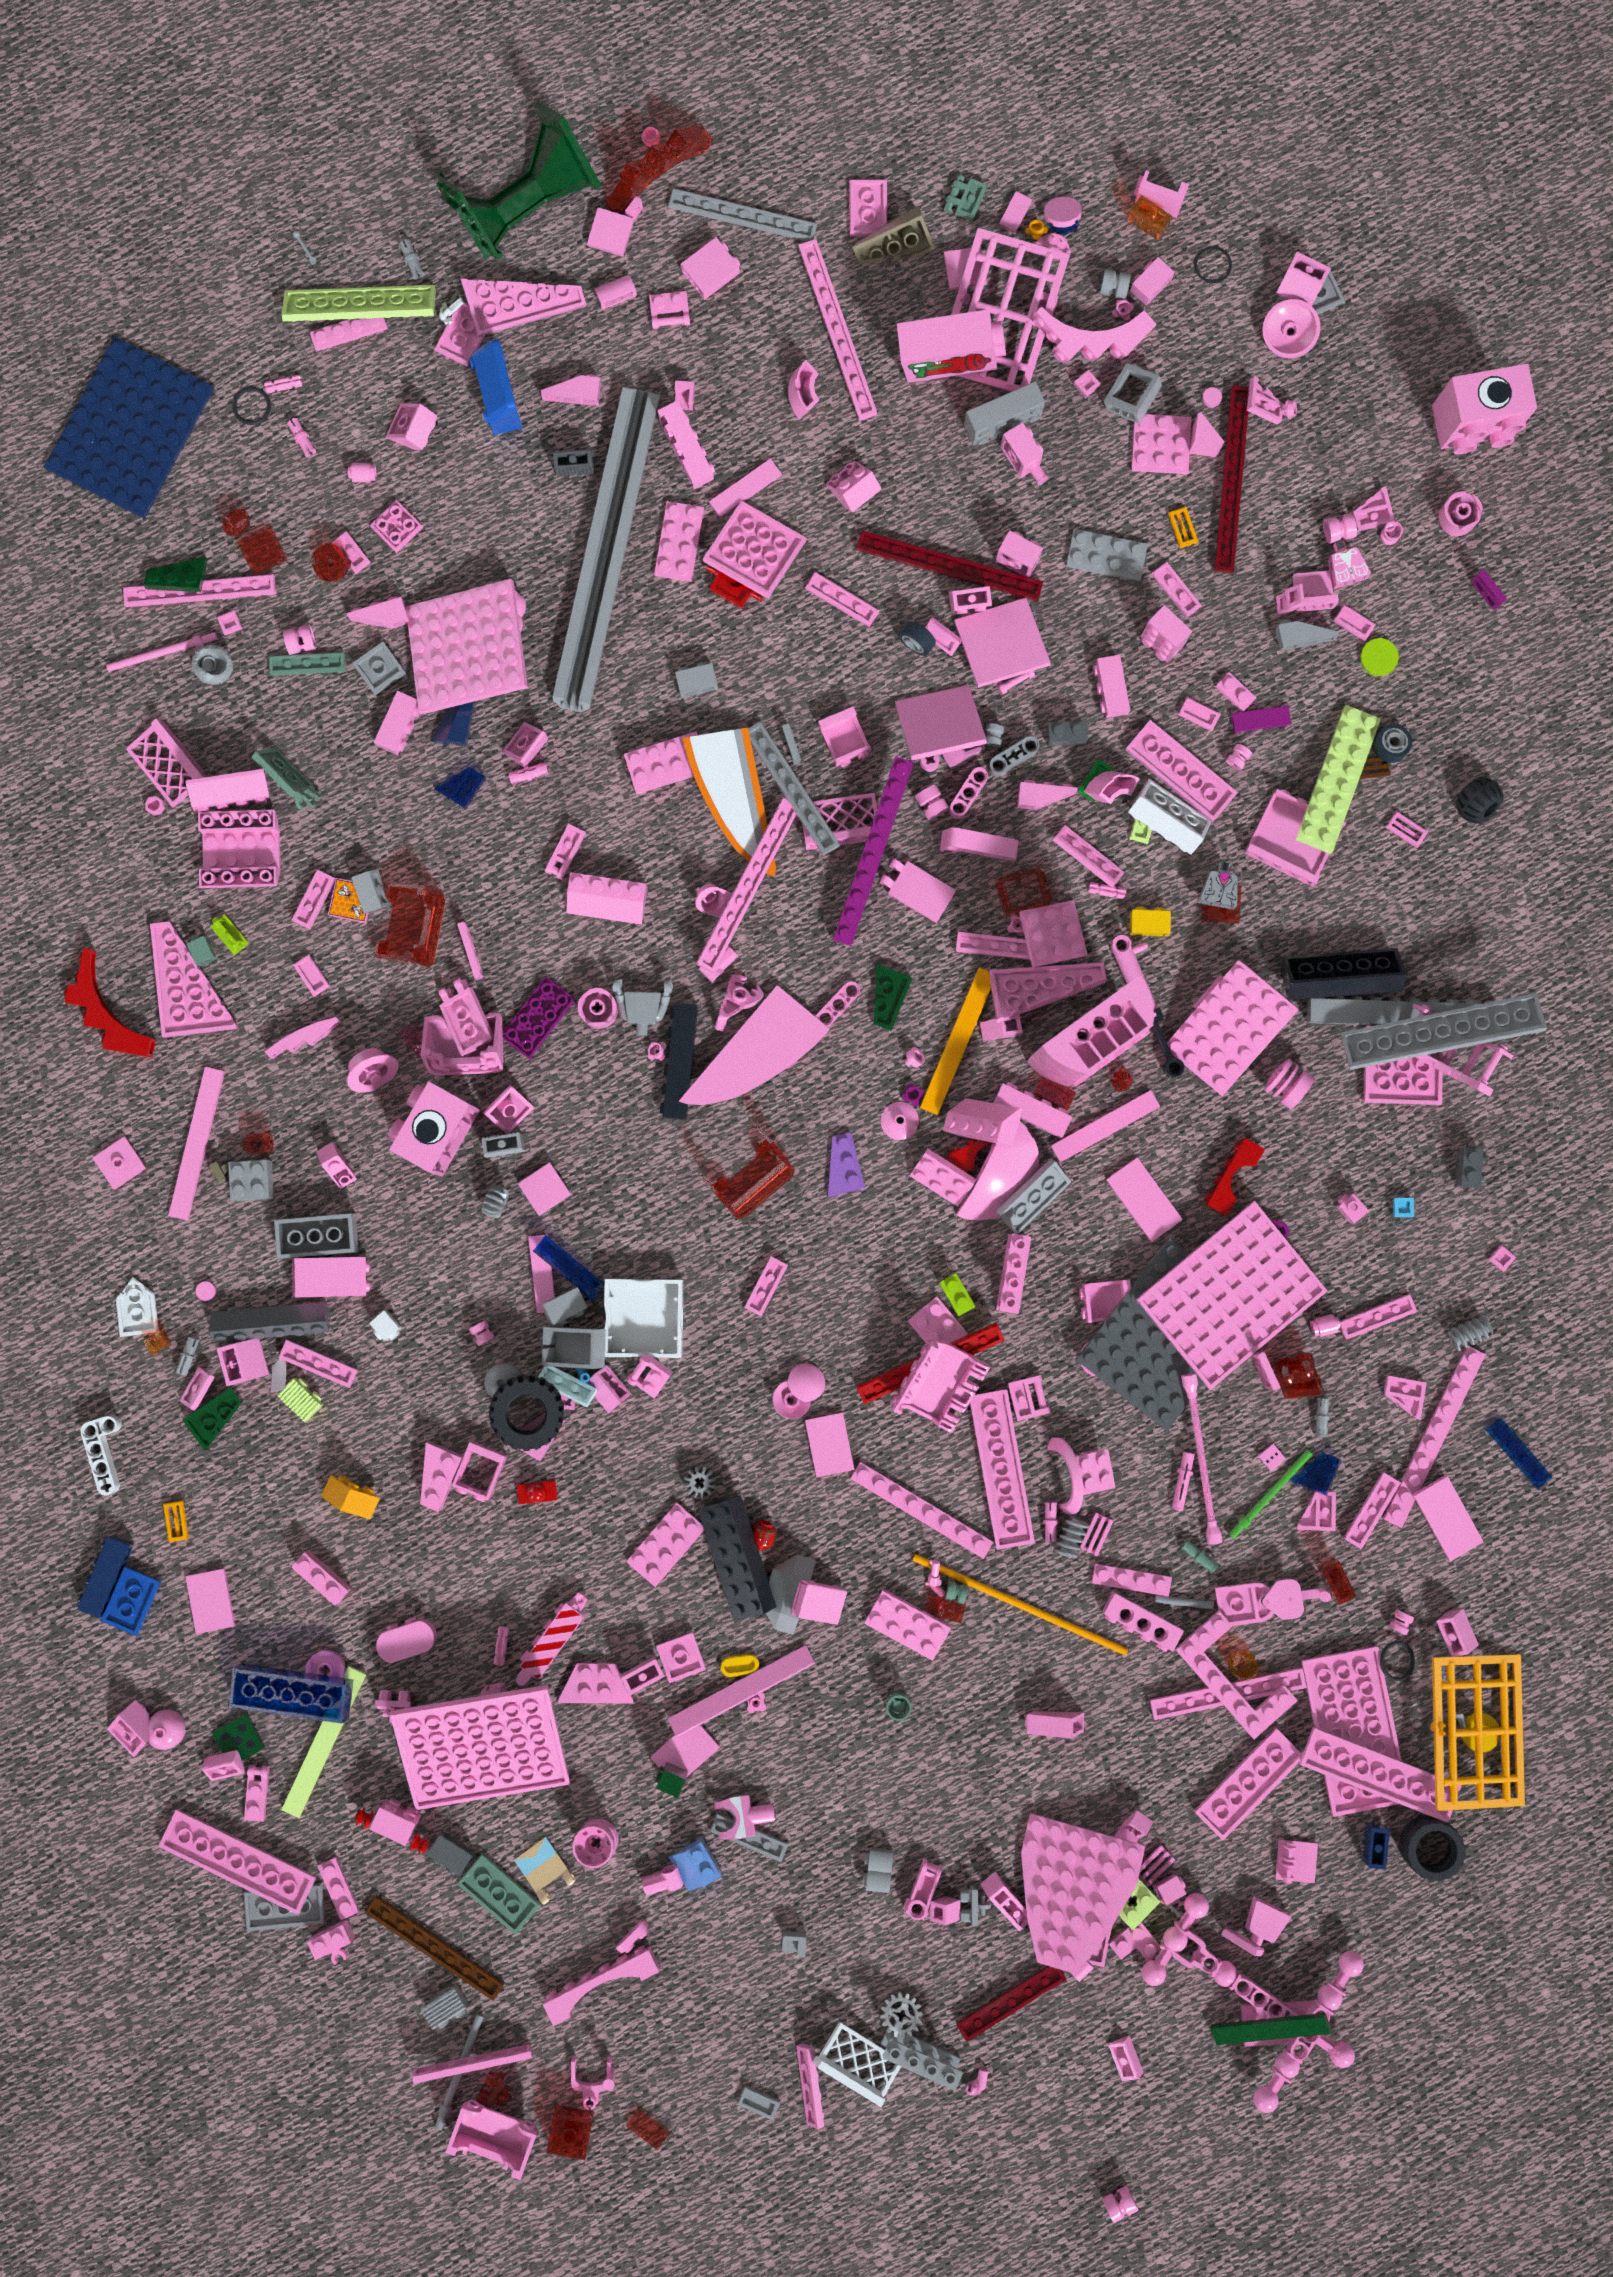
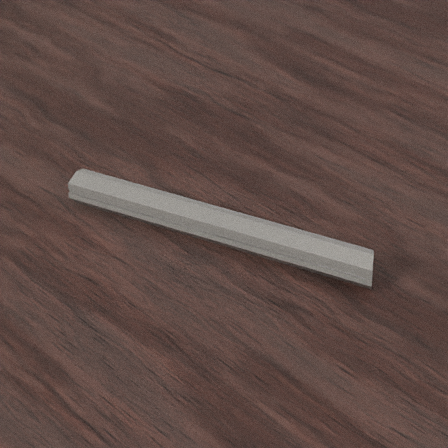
M627 387L622 388L553 692V701L563 709L584 712L590 709L660 394Z

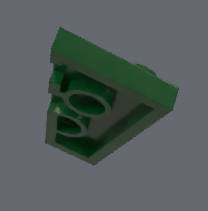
M877 964L874 1025L892 1031L912 977Z
M231 1386L185 1417L182 1421L203 1450L206 1451L243 1401Z

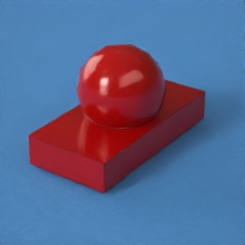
M556 1480L517 1485L519 1504L558 1500Z

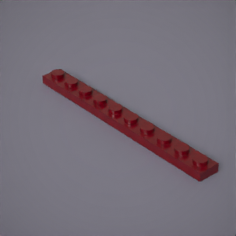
M1232 385L1230 390L1214 572L1233 574L1235 566L1249 412L1247 411L1249 387Z
M863 530L861 531L856 551L983 587L990 586L991 589L1038 602L1043 581Z

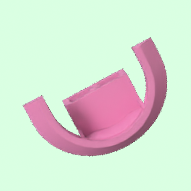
M1058 1437L1051 1438L1047 1446L1048 1450L1057 1451L1063 1457L1068 1466L1072 1483L1069 1501L1064 1504H1058L1061 1511L1069 1515L1076 1514L1081 1508L1083 1495L1115 1488L1108 1449L1091 1450L1075 1456L1072 1448L1064 1439Z

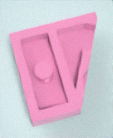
M1254 376L1250 379L1247 411L1270 422L1279 424L1282 421L1283 404L1278 398L1273 396V393L1268 388L1264 390L1257 383L1259 378Z
M1387 1375L1384 1395L1415 1419H1421L1427 1383Z
M1315 1491L1297 1525V1530L1335 1531L1336 1491Z

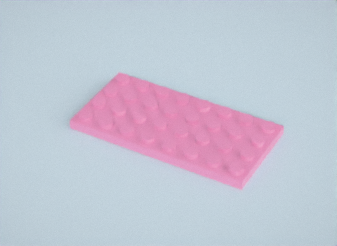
M1376 1645L1301 1660L1314 1727L1402 1761L1385 1676L1380 1666L1379 1647ZM1324 1775L1333 1817L1398 1804Z

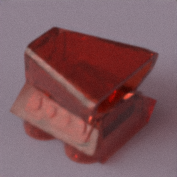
M1301 1353L1295 1358H1283L1274 1363L1277 1380L1285 1399L1324 1394L1321 1377L1316 1370L1312 1353Z

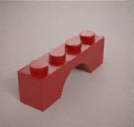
M1247 1138L1236 1141L1232 1149L1235 1151L1232 1157L1228 1156L1223 1164L1225 1170L1222 1174L1219 1173L1214 1180L1216 1186L1213 1191L1209 1190L1204 1198L1207 1201L1205 1206L1223 1216L1229 1215L1237 1201L1231 1190L1233 1174L1243 1166H1256L1265 1151L1264 1148Z
M972 1139L966 1142V1147L960 1149L958 1146L948 1151L950 1155L946 1156L947 1160L964 1172H968L975 1168L974 1162L978 1151L985 1146L992 1145V1142Z

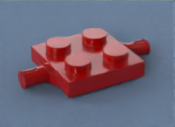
M707 566L706 570L715 575V579L710 586V591L741 609H743L751 597L760 602L763 601L764 596L714 567Z

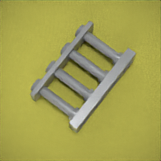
M886 2029L881 2041V2045L886 2047L883 2059L951 2090H956L963 2074L961 2070L957 2069L961 2059L959 2056L913 2035L909 2036L908 2033H905L904 2038L901 2037L900 2033H898L897 2037H894V2031L892 2030L888 2033Z

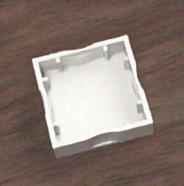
M605 1279V1357H641L642 1354L646 1353L658 1358H682L683 1280Z

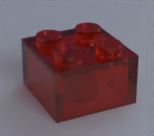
M556 2105L546 2153L585 2160L594 2112Z

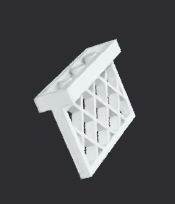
M840 2021L820 2055H816L813 2060L818 2069L880 2107L885 2102L883 2097L901 2066L895 2064L892 2070L886 2071L884 2062L888 2060L883 2059L885 2049ZM844 2029L848 2033V2040L839 2042L838 2035ZM863 2041L864 2049L854 2052L853 2042ZM850 2044L851 2053L841 2056L840 2046ZM837 2048V2058L830 2060L826 2057L830 2049ZM879 2051L880 2059L870 2062L869 2052ZM865 2054L867 2063L857 2066L855 2056ZM852 2058L854 2067L845 2069L842 2060ZM881 2063L883 2073L873 2075L871 2066ZM868 2067L870 2077L861 2079L858 2070ZM884 2077L885 2083L881 2090L875 2087L874 2080Z

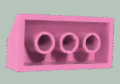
M264 769L186 780L194 812H209L210 809L216 808L219 811L227 810L229 806L241 808L248 806L249 803L260 805L267 803V800H271Z
M570 872L567 891V913L642 925L648 887L645 883Z
M965 1098L948 1111L943 1131L961 1137L1013 1146L1023 1109Z

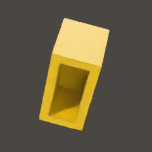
M1135 907V910L1130 912L1129 935L1168 936L1170 934L1171 911H1166V908L1161 907L1154 908V910H1147L1146 907Z

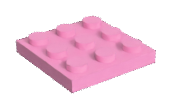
M1145 414L1140 424L1134 422L1131 471L1188 474L1191 417Z
M1074 900L1019 912L1033 968L1088 955Z

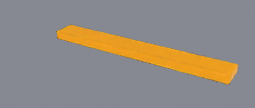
M978 968L920 1106L923 1110L938 1115L990 992L989 971Z

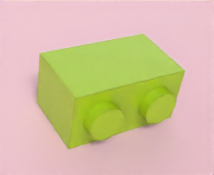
M956 1273L939 1282L957 1316L976 1307Z

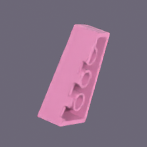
M677 400L659 409L660 425L693 489L714 480L713 473L715 469L711 462H707L705 457L707 454L703 446L699 445L697 434L691 428L686 413L683 412L679 401Z

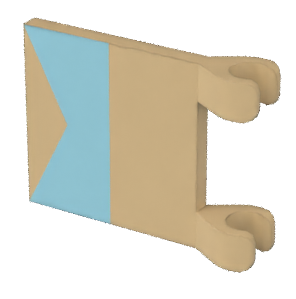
M547 1837L540 1840L514 1860L542 1904H546L551 1899L544 1887L561 1874L569 1886L576 1881V1878L567 1868L554 1847L551 1846L552 1844Z

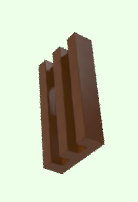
M1380 758L1366 759L1365 764L1384 762V765L1363 767L1362 771L1385 769V772L1363 774L1359 780L1390 776V765Z

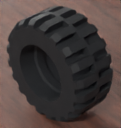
M521 1374L514 1378L511 1377L499 1386L492 1397L489 1409L490 1426L494 1430L495 1436L500 1438L504 1445L511 1446L512 1449H523L524 1451L540 1449L541 1446L548 1445L557 1436L562 1427L564 1403L561 1394L552 1383H549L543 1377L540 1378L534 1374ZM523 1394L536 1396L545 1407L543 1422L533 1430L526 1431L516 1428L508 1416L510 1403L516 1397Z

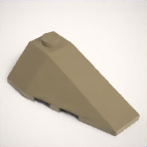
M920 207L898 216L852 245L859 264L881 262L884 257L894 256V260H898L900 255L911 254V257L914 258L935 249Z

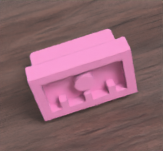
M1331 571L1297 573L1292 576L1293 586L1302 584L1305 601L1302 606L1296 609V612L1334 609L1338 604V595H1333Z

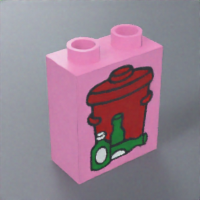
M989 309L897 324L901 364L907 382L997 370L996 357L1006 356L1002 321L991 322Z

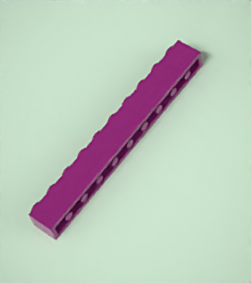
M897 756L894 758L833 937L834 941L852 946L914 762Z

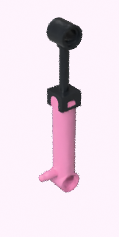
M1118 935L1111 942L1110 949L1118 962L1126 983L1128 984L1139 975L1146 982L1135 954L1148 948L1147 943L1131 947L1129 937ZM1116 942H1123L1125 949L1119 950L1116 947ZM1150 991L1154 1008L1152 1029L1166 1059L1163 1071L1167 1077L1177 1078L1183 1074L1185 1066L1182 1060L1173 1058L1158 1024L1165 1019ZM1173 1063L1178 1066L1177 1073L1170 1071V1064Z

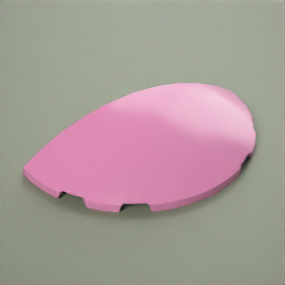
M1019 1121L1013 1146L992 1143L991 1150L976 1178L977 1180L965 1196L956 1213L957 1216L977 1221L1000 1218L996 1211L1039 1170V1152L1036 1142L1021 1121Z

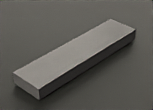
M717 1812L709 1831L717 1835L718 1833L726 1832L733 1827L734 1819ZM756 1828V1836L731 1840L779 1862L782 1861L789 1845L788 1842Z

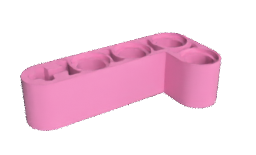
M949 828L942 831L940 851L948 850L952 851V853L961 851L1015 861L1017 859L1019 841L961 828Z

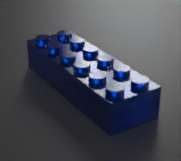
M241 1663L234 1667L232 1671L228 1707L342 1724L349 1719L354 1679Z

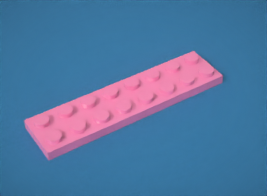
M1004 1389L976 1394L970 1401L996 1549L1035 1543L1008 1391Z
M1312 1728L1299 1763L1301 1766L1444 1822H1449L1453 1810L1437 1811L1435 1807V1774L1318 1728ZM1457 1785L1458 1795L1461 1789V1785ZM1444 1786V1802L1450 1801L1449 1786Z
M179 1809L175 1810L158 1846L297 1915L300 1913L317 1877Z

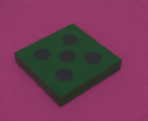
M248 1713L212 1732L221 1752L226 1753L237 1750L241 1761L266 1748Z

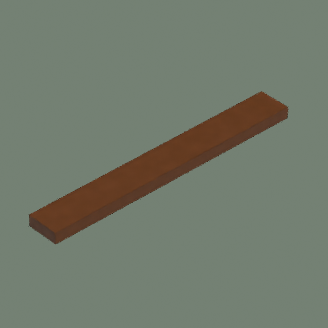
M375 1895L364 1913L492 2001H494L505 1983L378 1895Z

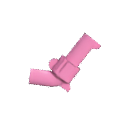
M930 1560L932 1569L928 1576V1582L925 1585L930 1586L934 1592L942 1597L946 1591L939 1586L942 1584L940 1575H938L940 1561Z

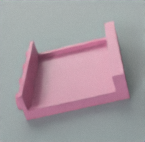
M1277 789L1244 854L1313 887L1319 879L1318 876L1329 853L1295 840L1308 802L1302 798L1296 799L1290 796L1291 793L1286 790Z

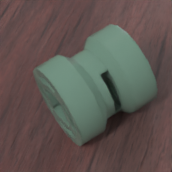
M949 1580L945 1599L950 1601L956 1600L958 1603L964 1604L968 1585H957L956 1582Z

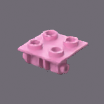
M1279 1839L1275 1879L1283 1880L1284 1883H1291V1881L1315 1883L1318 1843Z

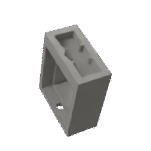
M1126 363L1104 400L1106 410L1140 424L1162 387L1160 376L1154 371L1143 370L1136 364ZM1130 376L1149 383L1137 406L1117 399Z

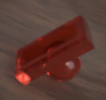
M928 1594L924 1611L941 1619L962 1623L966 1604H960L954 1600L950 1601L943 1597Z

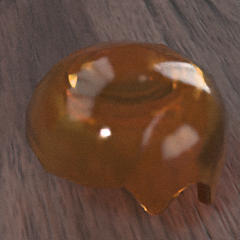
M1237 1649L1229 1656L1227 1662L1229 1672L1239 1680H1251L1259 1671L1255 1661L1256 1657L1247 1650ZM1241 1658H1242V1659H1243V1665L1240 1667Z

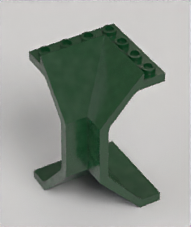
M540 102L533 105L540 119V128L527 171L489 199L464 196L460 189L445 179L442 172L435 175L438 181L436 186L442 193L439 198L457 211L485 260L490 256L497 260L501 258L503 254L496 248L507 231L546 202L585 187H592L596 190L602 186L566 118Z

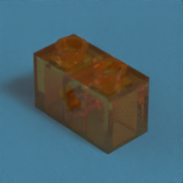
M1141 195L1130 210L1128 221L1159 241L1169 227L1172 215Z

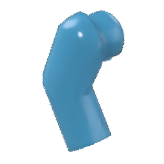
M576 1368L575 1371L580 1380L584 1383L590 1380V1376L586 1372L588 1369Z

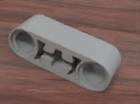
M1028 736L993 757L988 768L990 774L996 777L1001 776L1034 756L1039 748L1038 739ZM1032 743L1035 749L1029 751L1026 749L1025 744ZM1020 748H1021V752H1022V753H1020V754L1017 756V759L1012 758V759H1010V760L1008 761V763H1007L1006 760H1008V759L1010 758L1011 753H1012L1013 755H1016V754L1019 753ZM1000 763L1003 769L995 770L993 764Z

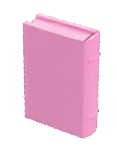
M800 1580L790 1614L802 1619L838 1625L847 1590L836 1585Z

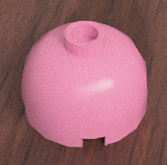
M169 1709L158 1711L149 1718L148 1741L151 1746L167 1750L178 1745L183 1740L186 1732L185 1721L178 1712Z

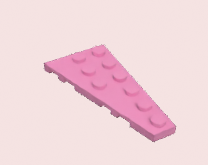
M461 279L478 337L586 307L581 286Z

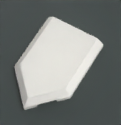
M132 1277L128 1285L116 1298L120 1337L159 1332L155 1294Z

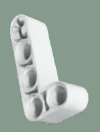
M115 1415L87 1422L81 1427V1436L97 1490L102 1495L114 1494L120 1487L105 1436L117 1432L121 1428L122 1422ZM109 1419L114 1422L113 1429H110L107 1425ZM91 1425L94 1426L96 1430L94 1435H91L89 1432V1427ZM96 1444H99L101 1447L99 1454L94 1449ZM102 1462L105 1463L107 1467L105 1472H102L100 1469V1464ZM111 1483L112 1487L106 1489L105 1485Z

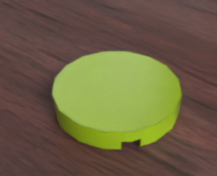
M1373 639L1367 642L1361 650L1360 662L1364 670L1370 675L1385 676L1391 673L1397 666L1399 660L1398 650L1387 639Z

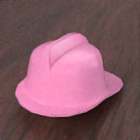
M706 884L701 888L697 887L695 905L701 912L720 918L732 893L719 888L715 884Z

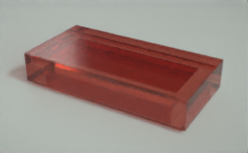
M639 2108L626 2125V2127L657 2151L670 2134V2132Z

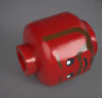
M759 1520V1522L754 1523L752 1531L758 1550L764 1551L765 1548L772 1547L777 1533L774 1524L766 1520Z

